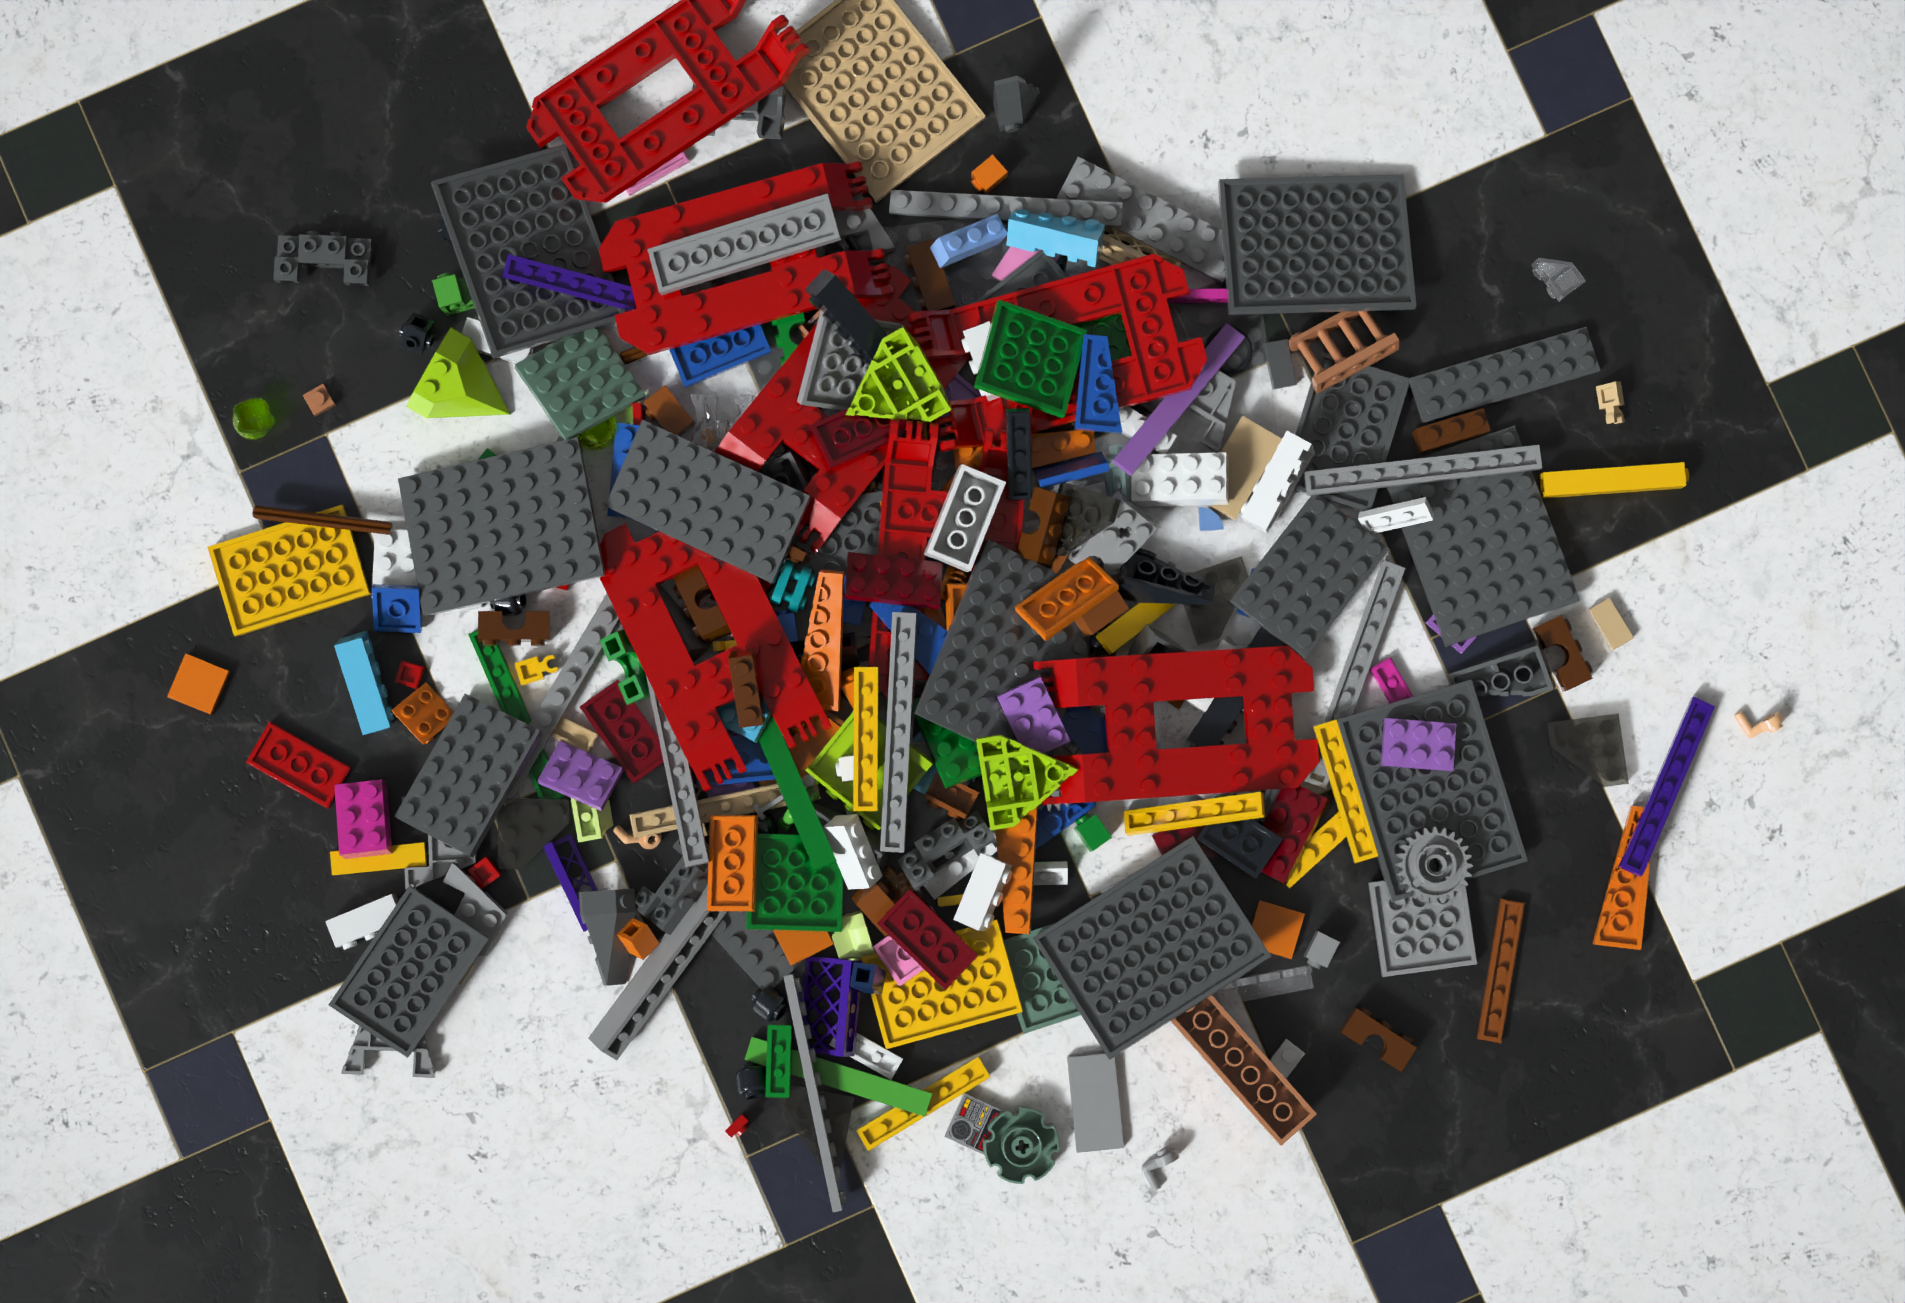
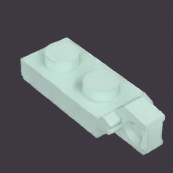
M1116 444L1109 446L1110 458L1108 459V465L1110 470L1106 472L1108 500L1119 491L1131 501V476L1113 463L1114 458L1125 445Z

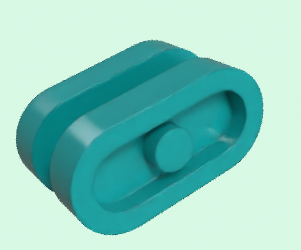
M786 559L770 603L780 606L782 600L790 603L788 610L797 613L799 609L803 610L808 597L804 596L807 587L812 588L816 574L812 573L813 568L805 565L802 571L795 570V562ZM790 578L798 580L793 594L786 591Z

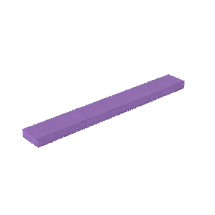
M1226 323L1206 347L1205 352L1208 362L1192 389L1166 396L1114 458L1113 463L1132 476L1244 341L1245 336Z

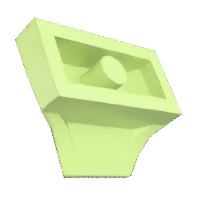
M571 798L578 842L603 838L604 833L613 826L609 800L603 810L600 811Z
M862 910L843 915L842 932H835L832 935L839 959L861 960V957L874 954L875 950Z

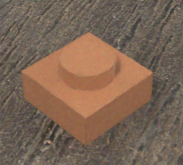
M324 384L303 395L314 416H318L336 406Z

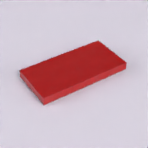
M270 721L246 761L247 764L329 809L335 799L334 785L343 784L352 769L349 765Z

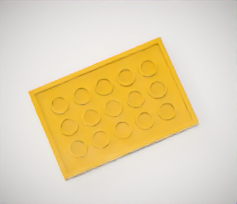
M344 505L317 512L347 516ZM285 522L208 546L231 628L236 637L371 595L351 530Z
M998 919L993 920L992 925L986 931H978L971 927L955 931L979 956L947 990L942 988L925 970L899 986L877 953L861 957L863 963L875 964L886 971L882 995L871 994L886 1049L1023 1012Z

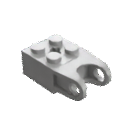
M1117 491L1086 524V529L1070 550L1069 560L1077 564L1090 556H1098L1097 564L1110 576L1131 558L1157 530V527L1148 514Z

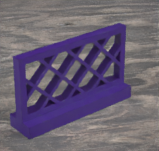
M816 956L806 958L802 1001H805L807 1015H804L805 1025H810L811 1032L817 1039V1042L810 1047V1049L814 1048L816 1053L841 1057L855 1056L860 992L851 987L850 982L854 962L863 963V961ZM813 961L819 962L824 969L817 977L813 972ZM836 964H843L842 975L837 979L831 969ZM826 974L833 981L827 989L820 982ZM816 984L822 994L814 1000L810 993L811 988ZM835 987L840 991V999L836 1002L829 995ZM824 998L831 1005L825 1013L817 1005ZM814 1008L819 1018L812 1024L808 1019V1015ZM833 1011L838 1015V1022L834 1026L826 1018ZM823 1021L829 1031L821 1037L815 1028ZM830 1035H833L836 1039L835 1050L829 1049L824 1042Z

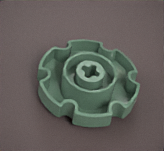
M1018 1106L1017 1112L1012 1114L1008 1109H1005L998 1113L988 1124L987 1129L991 1132V1135L988 1138H983V1153L990 1167H999L997 1175L1003 1180L1015 1184H1024L1025 1178L1030 1176L1034 1181H1037L1048 1174L1055 1165L1051 1155L1054 1152H1059V1136L1053 1123L1044 1124L1046 1116L1041 1111L1028 1106ZM1020 1140H1023L1025 1143L1022 1150L1018 1148Z

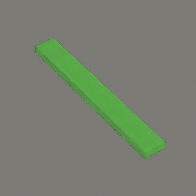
M751 1037L745 1060L766 1066L767 1041ZM792 1049L791 1074L804 1078L799 1051ZM817 1057V1062L813 1063L815 1072H820L823 1085L921 1116L927 1115L933 1095L931 1092Z

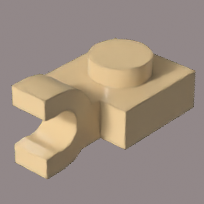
M1616 381L1596 386L1599 409H1606V423H1624V415L1619 409V406L1624 405L1621 382Z

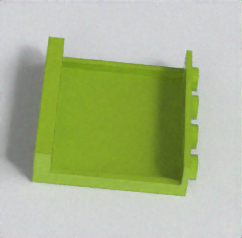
M853 710L851 715L805 771L809 773L808 775L814 777L815 784L819 785L821 783L827 788L826 793L833 799L837 800L840 798L845 802L844 807L849 812L861 815L866 826L872 830L875 828L880 830L882 825L887 723L878 717V811H853V780L842 782V777L837 776L835 765L836 762H839L838 758L840 756L854 754ZM910 743L908 794L934 763L912 743Z

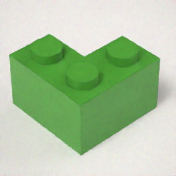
M444 273L438 275V279L432 280L439 308L447 316L475 308L464 277L458 279L455 274Z

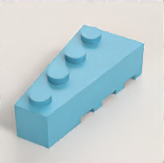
M1019 209L1012 211L1009 217L1006 245L1031 252L1041 249L1047 256L1051 257L1062 254L1068 256V261L1077 263L1078 259L1088 261V266L1096 267L1103 249L1105 224L1093 219L1082 221L1076 220L1072 216L1061 218L1054 217L1050 213L1033 214L1028 210Z
M368 631L340 638L334 647L362 734L366 735L390 728L393 724L392 720H395V716L391 711L392 707H388L386 699L388 697L387 690L380 678V668L375 660Z

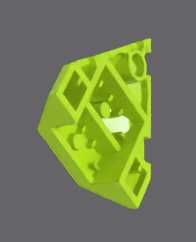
M904 326L882 339L846 415L903 420L913 419L931 422L952 410L943 385L921 347Z
M451 327L418 382L406 407L425 418L511 415L500 396V392L489 370L477 352L472 338Z
M1000 734L976 738L991 831L1015 827L1031 810L1033 811L1058 789L1061 783L1078 771V768Z

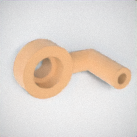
M1743 711L1734 715L1749 738H1753L1768 730L1770 733H1773L1783 727L1781 723L1785 720L1780 711H1777L1752 727Z
M621 826L614 828V833L625 844L639 843L645 849H653L661 841V833L634 838L633 834H628Z

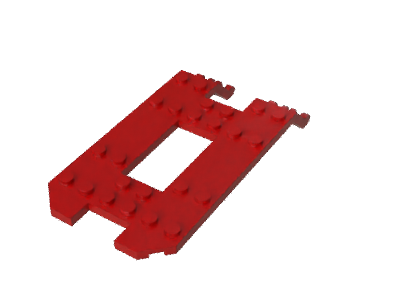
M680 0L536 96L532 103L533 111L531 118L528 119L526 128L540 148L560 136L580 165L561 177L575 199L607 203L787 82L799 60L810 51L806 43H801L790 52L791 47L801 41V36L796 33L793 26L787 27L777 35L781 29L788 25L789 20L787 17L780 15L772 20L756 48L736 61L715 31L735 19L747 0ZM676 58L696 88L619 139L599 109Z
M857 161L849 164L820 163L615 221L599 248L603 270L607 274L627 268L637 308L614 315L619 337L644 353L652 355L814 310L817 308L809 302L810 296L805 289L823 269L836 275L856 299H874L894 295L895 290L892 285H887L883 288L875 287V283L886 282L891 279L889 272L882 273L889 270L888 264L881 263L877 266H870L869 261L885 258L886 255L883 248L872 251H842L818 258L816 248L771 261L772 271L684 296L681 289L664 295L659 293L647 250L827 193L833 211H861L869 209L873 206L871 198H863L858 201L853 200V196L868 193V186L863 185L867 182L866 177L858 176L854 179H848L847 174L861 172L863 170L862 162Z
M1155 253L951 310L919 311L907 315L910 324L927 321L928 326L915 328L911 331L912 337L930 334L915 339L919 346L932 343L933 349L922 350L929 360L958 358L971 354L970 352L966 353L961 341L965 338L963 331L989 321L991 324L998 300L1074 326L1121 313L1132 356L1111 361L1119 409L1191 390L1208 362L1202 337L1178 343L1167 300L1190 294L1186 277L1182 268L1165 261ZM1080 370L1076 372L1066 415L1063 418L1002 397L992 401H988L986 395L974 399L949 400L952 409L949 411L950 417L935 419L934 423H939V426L953 424V426L938 429V436L955 433L956 439L940 442L941 451L982 447L985 428H993L994 430L992 444L1000 442V431L1002 429L1006 430V409L1030 408L1031 432L1076 421Z
M889 266L888 271L882 272L890 273L891 279L889 281L875 283L876 288H883L887 285L894 286V295L874 299H857L873 319L900 323L905 326L910 334L915 328L928 326L927 321H920L916 324L908 322L907 315L916 311L901 301L899 297L911 284L912 280L894 266ZM817 323L731 427L715 450L716 453L760 472L769 457L784 442L819 469L802 491L812 496L795 535L796 538L805 525H808L809 528L799 540L805 543L813 530L817 532L820 537L810 547L814 553L819 551L841 519L884 467L887 449L886 444L832 469L829 468L809 428L811 424L829 416L817 407L801 405L797 402ZM925 334V335H921V336H917V337H913V338H914V339H917V338H920V337L928 336V335H930V334ZM932 343L920 346L922 350L933 349ZM971 354L958 358L928 360L944 390L972 356ZM911 419V421H913L914 427H916L917 421L920 420Z
M891 419L885 455L877 555L925 560L924 552L926 550L927 538L931 537L948 494L945 491L931 490L932 468L938 440L939 423L931 422L929 425V440L921 439L923 423L921 421H917L915 439H912L913 421H906V436L902 438L897 437L899 430L898 419ZM985 428L984 442L978 471L1006 482L970 571V576L985 540L989 539L1017 552L1022 534L1024 500H1009L1005 429L1000 431L999 447L992 446L993 428ZM1031 432V450L1033 442V432ZM914 607L921 612V607ZM873 611L868 667H878V689L888 700L891 630ZM916 660L914 665L913 703L915 680L928 681L929 678L928 673Z
M626 523L604 533L600 546L606 576L599 578L678 743L704 792L712 787L704 774L711 769L717 783H724L717 768L719 765L722 767L727 779H732L733 775L725 763L731 759H734L739 773L742 774L747 771L716 710L735 700L728 660L731 652L755 649L758 667V688L790 749L795 747L797 743L789 730L798 727L802 740L807 741L809 738L802 724L806 722L812 736H817L818 732L810 721L819 716L824 730L827 731L832 728L757 576L660 531L635 543ZM699 565L737 645L695 666L657 586Z
M1289 646L1033 662V669L1035 670L1051 668V677L1041 678L1044 683L1052 682V687H1046L1048 692L1053 693L1052 702L1055 708L1105 705L1108 753L1050 756L1078 768V771L1060 784L1059 796L1047 797L1042 802V805L1298 788L1319 763L1318 739L1295 740L1291 694L1314 692L1313 668ZM1243 696L1246 744L1157 749L1153 702Z

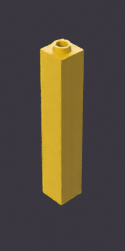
M1684 462L1543 472L1539 475L1540 493L1543 499L1681 489L1689 481L1688 468H1685Z

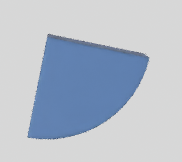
M1204 507L1198 508L1200 531L1224 530L1222 520L1214 511Z

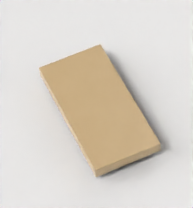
M1242 416L1221 451L1226 452L1229 458V505L1209 506L1235 521L1244 503L1253 491L1255 484L1262 476L1268 462L1275 454L1282 438Z

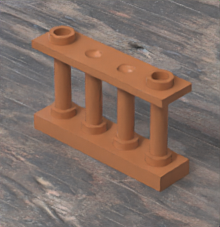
M1345 311L1332 316L1305 332L1294 334L1289 340V349L1291 354L1300 349L1315 373L1312 377V384L1318 394L1399 350V339L1395 333L1389 336L1384 335L1369 311ZM1360 316L1377 340L1369 347L1362 344L1349 322ZM1338 328L1342 329L1356 351L1354 355L1348 358L1342 356L1329 336V333ZM1319 338L1336 362L1334 366L1328 369L1321 366L1308 344Z

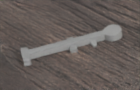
M805 775L802 779L806 787H812L815 784V779L811 775ZM781 795L761 808L758 804L753 807L761 820L766 818L763 812L783 801L784 798Z

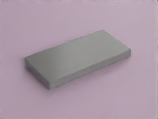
M1105 1053L1067 1057L1076 1152L1124 1148L1115 1057L1109 1060Z

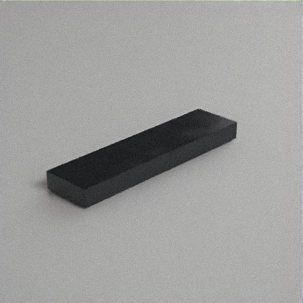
M1030 408L1006 409L1009 500L1032 499Z

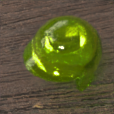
M253 398L235 405L232 422L234 429L241 437L256 440L267 434L274 425L275 418L270 414L269 406L264 399Z
M612 416L576 436L580 438L581 446L592 451H600L607 448L615 436L616 418Z

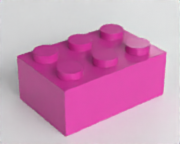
M381 779L334 785L339 855L345 859L392 854L387 784Z

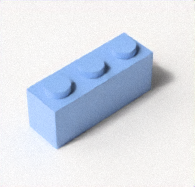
M998 214L939 237L930 249L939 267L942 268L998 245L1007 236V231Z

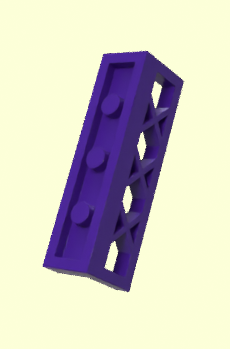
M572 834L543 847L583 932L588 931L586 923L583 924L580 916L579 890L581 884L590 886L592 891H598ZM569 841L573 849L570 858L561 856L557 846ZM574 855H576L578 861L573 860ZM563 859L568 861L567 867ZM571 863L581 866L583 872L580 880L570 876L568 871ZM584 876H586L588 883L583 881ZM573 881L579 882L577 888Z

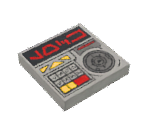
M964 1093L944 1137L984 1155L983 1138H988L991 1135L987 1126L1003 1110Z

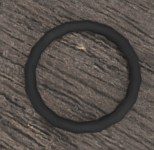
M1223 327L1211 333L1206 340L1204 349H1206ZM1235 327L1233 328L1245 336L1244 340L1247 343L1248 353L1245 361L1237 368L1228 370L1220 368L1219 371L1224 374H1234L1245 369L1251 361L1253 353L1252 343L1247 334Z

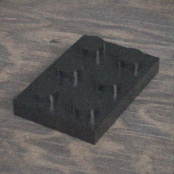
M1253 819L1205 825L1197 837L1198 841L1255 879H1257L1283 840Z

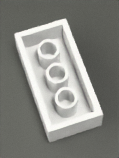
M1227 453L1149 454L1132 475L1131 501L1138 507L1229 505V458Z
M961 464L957 469L924 555L965 572L971 571L1006 482Z

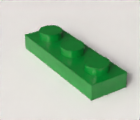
M768 1025L766 1097L791 1098L793 1025Z

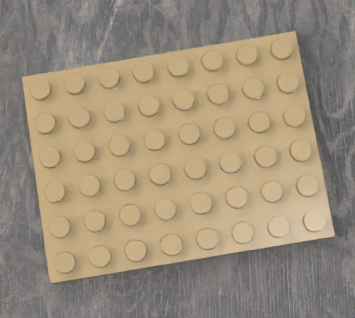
M835 0L796 30V33L801 36V41L791 47L790 52L801 43H806L810 51L799 60L783 86L845 164L857 161L862 162L863 170L859 173H853L855 177H866L867 182L863 185L868 186V193L876 203L986 119L985 114L894 0Z

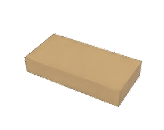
M1610 598L1588 610L1612 650L1634 638Z
M562 716L551 737L591 753L599 734Z

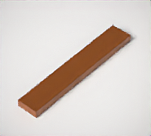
M1500 898L1477 1039L1502 1043L1525 906L1524 902Z

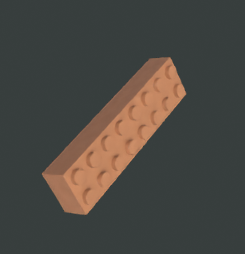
M1212 995L1170 1021L1279 1146H1282L1317 1115Z

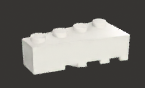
M1286 431L1275 454L1268 462L1261 480L1259 479L1252 491L1254 493L1250 501L1247 500L1241 509V513H1243L1241 517L1244 521L1267 534L1269 533L1315 454L1311 443Z

